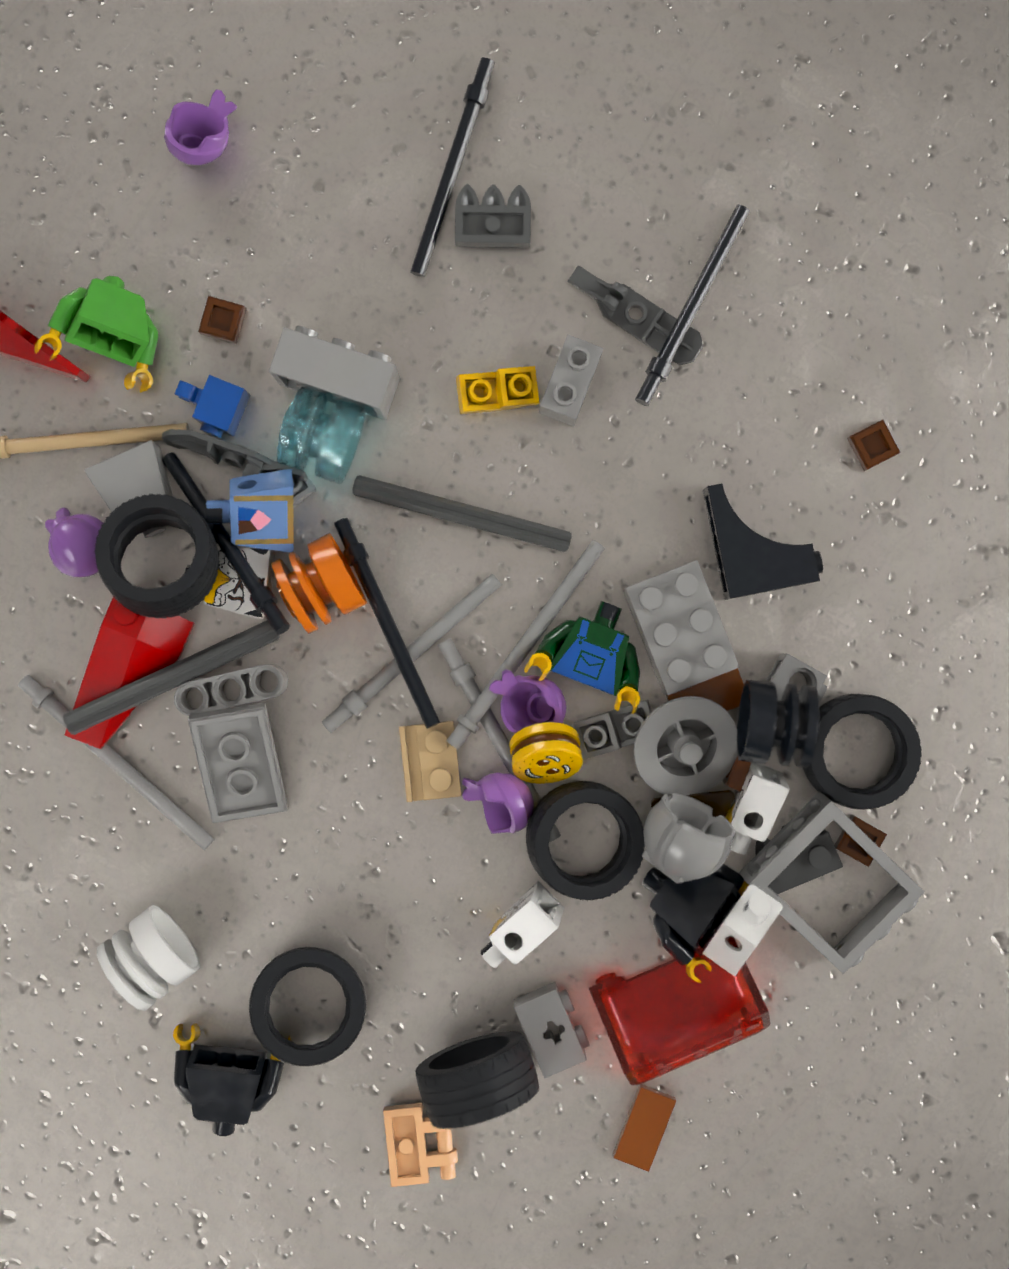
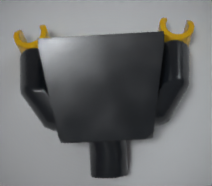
M725 864L716 872L706 877L681 883L674 882L659 869L653 867L646 874L643 886L656 894L650 903V908L655 913L653 925L662 947L680 965H686L687 975L694 981L701 982L694 975L695 966L703 964L710 972L712 968L704 959L694 957L695 952L700 956L702 955L749 885L744 881L740 873Z
M183 1023L179 1024L173 1031V1038L180 1045V1050L176 1051L174 1085L185 1102L191 1105L194 1118L213 1122L212 1131L217 1136H229L234 1133L235 1124H247L251 1112L261 1111L273 1098L278 1089L284 1063L273 1055L270 1056V1059H266L267 1052L197 1044H194L191 1051V1044L200 1037V1027L197 1023L192 1024V1034L188 1040L182 1034Z

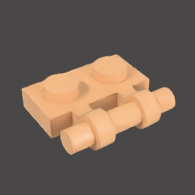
M422 1103L384 1107L383 1115L391 1187L429 1183L430 1167L440 1166L441 1179L450 1180L456 1177L455 1163L458 1162L457 1149L453 1147L451 1129L436 1128L431 1124L429 1117L423 1118ZM436 1132L438 1149L427 1152L425 1133Z

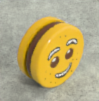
M545 722L527 726L515 733L509 743L513 773L517 778L528 783L548 784L565 780L576 774L583 764L579 734L573 727L563 723Z

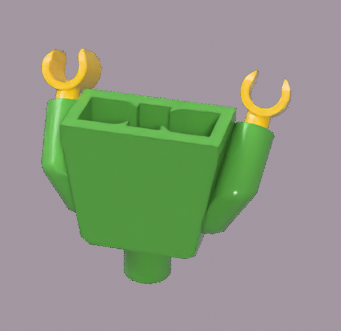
M107 276L103 280L98 278L92 279L87 289L78 287L60 299L47 325L51 328L49 333L40 337L35 344L34 350L37 354L42 343H49L54 349V353L49 361L55 359L62 348L59 338L61 334H64V341L132 367L137 363L136 370L125 376L124 386L127 390L132 389L137 376L141 380V393L148 390L153 384V377L148 371V366L153 365L159 335L151 318L146 313L145 300L140 295L125 290V285L121 278Z

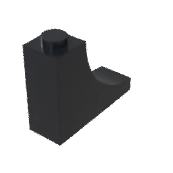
M722 483L707 486L703 490L725 600L820 581L819 574L823 573V562L820 552L814 551L813 543L791 545L765 538L749 528L734 512Z

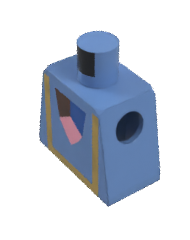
M292 469L232 478L229 480L230 500H206L207 524L230 523L232 544L282 552H294Z

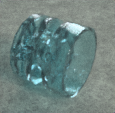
M301 388L295 395L291 406L287 409L281 424L278 438L277 463L290 466L295 459V468L304 471L312 457L316 458L315 476L341 484L350 469L360 441L365 420V409L340 400L329 415L327 414L328 397L326 395L319 394L313 402V392Z

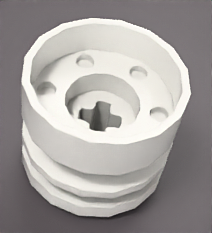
M154 905L129 922L130 933L119 930L112 935V940L107 939L97 947V958L110 983L129 1004L143 1011L151 1007L156 1002V998L161 999L168 993L167 982L178 986L200 968L199 958L188 937L166 912Z

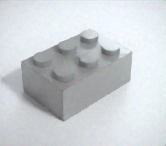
M297 325L295 331L283 328L269 372L279 385L383 420L387 419L400 381L396 365L390 363L392 359L390 356L374 350H370L368 355L354 351L355 345L338 338H333L332 343L318 339L316 331Z
M698 560L623 589L663 695L673 694L739 668Z

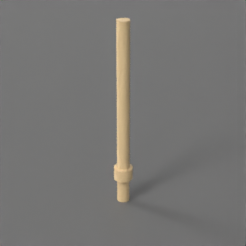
M188 423L16 439L0 436V459L10 458L11 454L128 444L150 440L160 441L163 440V432L169 429L189 430Z

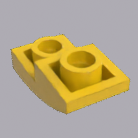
M535 366L501 368L496 372L459 374L456 377L460 415L521 408L540 403Z

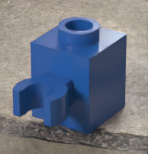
M211 375L208 376L203 389L180 380L175 391V395L179 396L178 398L197 405L192 418L202 424L200 430L217 438H221L223 433L234 437L251 396L244 388Z

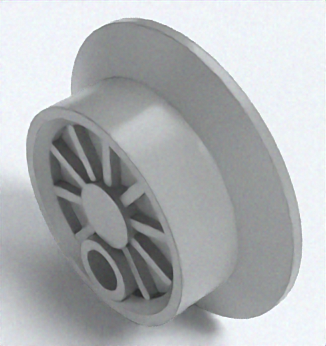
M681 697L662 704L644 720L634 742V760L639 774L652 789L669 796L671 793L683 795L704 793L712 789L726 777L737 757V727L734 720L722 706L703 697Z

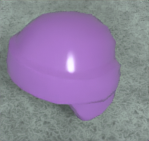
M216 89L214 91L209 106L195 102H180L173 106L171 115L165 125L164 139L169 152L181 162L195 166L208 164L219 158L226 149L229 139L227 116L237 109V105L232 101L225 102L226 96L221 90Z
M63 507L56 512L55 519H48L45 522V527L50 532L48 542L49 556L54 566L61 573L71 577H90L98 573L95 560V543L97 542L98 531L103 523L98 518L87 514L70 516L69 510Z
M504 670L502 672V680H494L490 684L489 690L503 695L501 716L506 728L511 732L517 733L519 730L533 724L545 722L563 723L566 715V701L562 691L554 682L547 678L539 681L540 676L536 675L514 676L510 670Z
M492 773L482 777L479 781L466 777L463 778L462 783L466 787L462 794L463 799L467 801H482L485 818L491 834L516 833L526 827L533 812L534 800L529 787L521 779L511 773Z

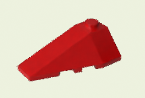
M0 311L1 356L87 383L91 376L61 354H58L55 359L49 361L54 353V349L46 343H42L40 350L36 354L34 347L39 338Z
M113 597L100 626L73 710L176 663L183 653L195 623L180 616L166 617L164 619L144 617L127 609ZM136 706L75 735H72L66 728L64 735L102 749L131 716V712Z

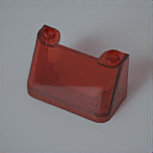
M730 936L727 940L728 943L739 949L735 938ZM695 952L694 957L704 959L712 968L710 972L703 964L695 966L694 975L701 982L691 979L686 973V965H680L675 959L630 979H626L624 976L617 977L616 973L613 972L595 980L596 985L589 987V991L623 1073L630 1085H639L756 1035L770 1026L769 1011L746 962L734 977L704 954L700 956Z

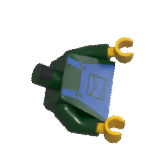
M603 601L600 602L593 621L579 616L576 621L565 620L546 634L537 651L530 657L524 668V671L527 673L531 666L539 667L542 671V675L538 679L539 681H543L549 671L617 696L614 704L616 711H619L622 701H628L633 706L632 714H635L640 702V695L638 693L640 668L636 648L632 643L628 642L629 635L614 630L622 609Z

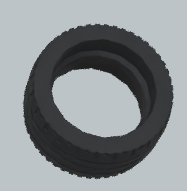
M165 494L137 496L116 507L109 517L105 519L101 529L98 531L97 542L95 543V560L99 575L113 597L132 612L148 618H172L192 610L196 605L198 606L205 599V596H208L210 590H212L219 570L217 544L205 519L187 502ZM162 526L179 528L190 534L195 543V555L190 568L180 579L165 587L150 589L134 586L126 580L121 571V561L126 547L138 534L152 527Z
M866 694L843 695L823 704L819 708L820 732L812 762L808 768L803 767L811 785L832 802L859 810L885 806L905 794L917 777L916 774L919 772L920 758L922 757L919 734L907 714L894 703L884 698ZM856 713L869 714L881 720L890 730L895 744L894 761L887 775L877 784L864 789L849 788L837 782L827 770L823 758L824 742L831 727L840 719Z
M569 782L549 791L534 807L526 828L527 852L535 871L555 891L578 900L603 899L622 890L634 878L633 876L637 874L641 861H643L642 855L645 851L644 828L634 807L618 792L596 782ZM582 803L599 804L609 810L618 822L620 829L618 849L610 863L597 873L583 877L572 876L561 870L551 857L549 849L550 831L558 817L570 807Z
M317 947L292 949L274 958L257 977L249 1000L250 1022L260 1044L277 1059L296 1066L324 1064L343 1054L359 1035L366 1014L365 991L354 968L338 954ZM302 967L320 968L332 974L342 986L346 998L345 1016L339 1029L327 1040L314 1045L296 1044L284 1038L274 1027L269 1012L270 996L277 982L288 972Z
M517 1031L496 1032L465 1040L433 1054L422 1061L415 1069L417 1085L431 1124L439 1129L462 1128L497 1118L527 1103L539 1091L538 1076L529 1047L522 1033Z

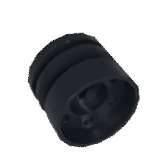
M746 680L738 712V760L767 764L773 747H776L780 765L788 766L793 757L795 766L808 768L812 762L820 732L819 699L816 687L803 685L798 695L797 686L787 684L780 701L777 699L774 682Z

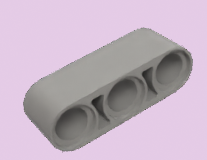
M259 665L198 679L180 685L175 692L174 703L182 714L189 716L190 714L232 708L276 698L285 692L288 686V676L277 665ZM268 670L272 671L278 679L277 687L272 692L265 691L260 685L261 675ZM230 679L235 680L240 686V695L234 701L229 700L223 692L225 683ZM192 688L199 689L203 695L202 705L198 709L192 708L187 702V694Z

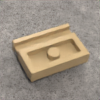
M454 721L440 722L438 725L426 729L424 724L399 727L407 802L462 796L457 749L446 742L455 729Z

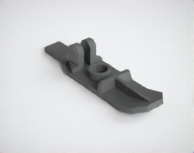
M578 265L568 282L595 299L603 317L659 353L677 319L625 284L618 282L609 284ZM632 308L640 309L643 314L642 318L638 320L632 319L629 316V310ZM691 327L689 328L672 360L678 365L694 362L704 347L699 331Z
M169 429L162 433V439L167 445L179 449H189L211 458L215 464H219L222 459L225 463L237 468H243V465H246L242 476L292 469L293 479L305 483L308 480V476L303 470L273 461L258 452L193 430Z

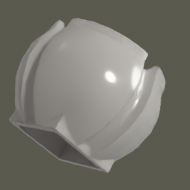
M671 793L670 797L664 794L662 799L652 807L645 820L643 833L646 849L642 857L676 883L703 878L716 872L725 863L732 848L735 830L723 815L713 817V808L703 802L683 794Z

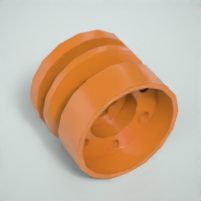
M330 533L307 544L312 562L305 564L295 552L288 554L294 569L293 572H290L282 559L271 563L277 581V589L290 614L301 623L302 627L309 634L318 630L313 612L316 611L323 623L327 625L332 622L327 605L334 602L337 608L344 615H347L367 604L364 593L351 567L348 566L340 547Z

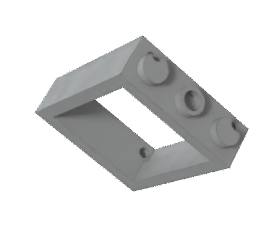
M820 791L739 872L748 885L753 884L781 903L783 908L779 914L843 974L849 968L859 964L865 952L877 940L883 939L903 913L911 911L916 906L919 897L924 893L898 865ZM832 820L898 882L834 948L769 887V884Z

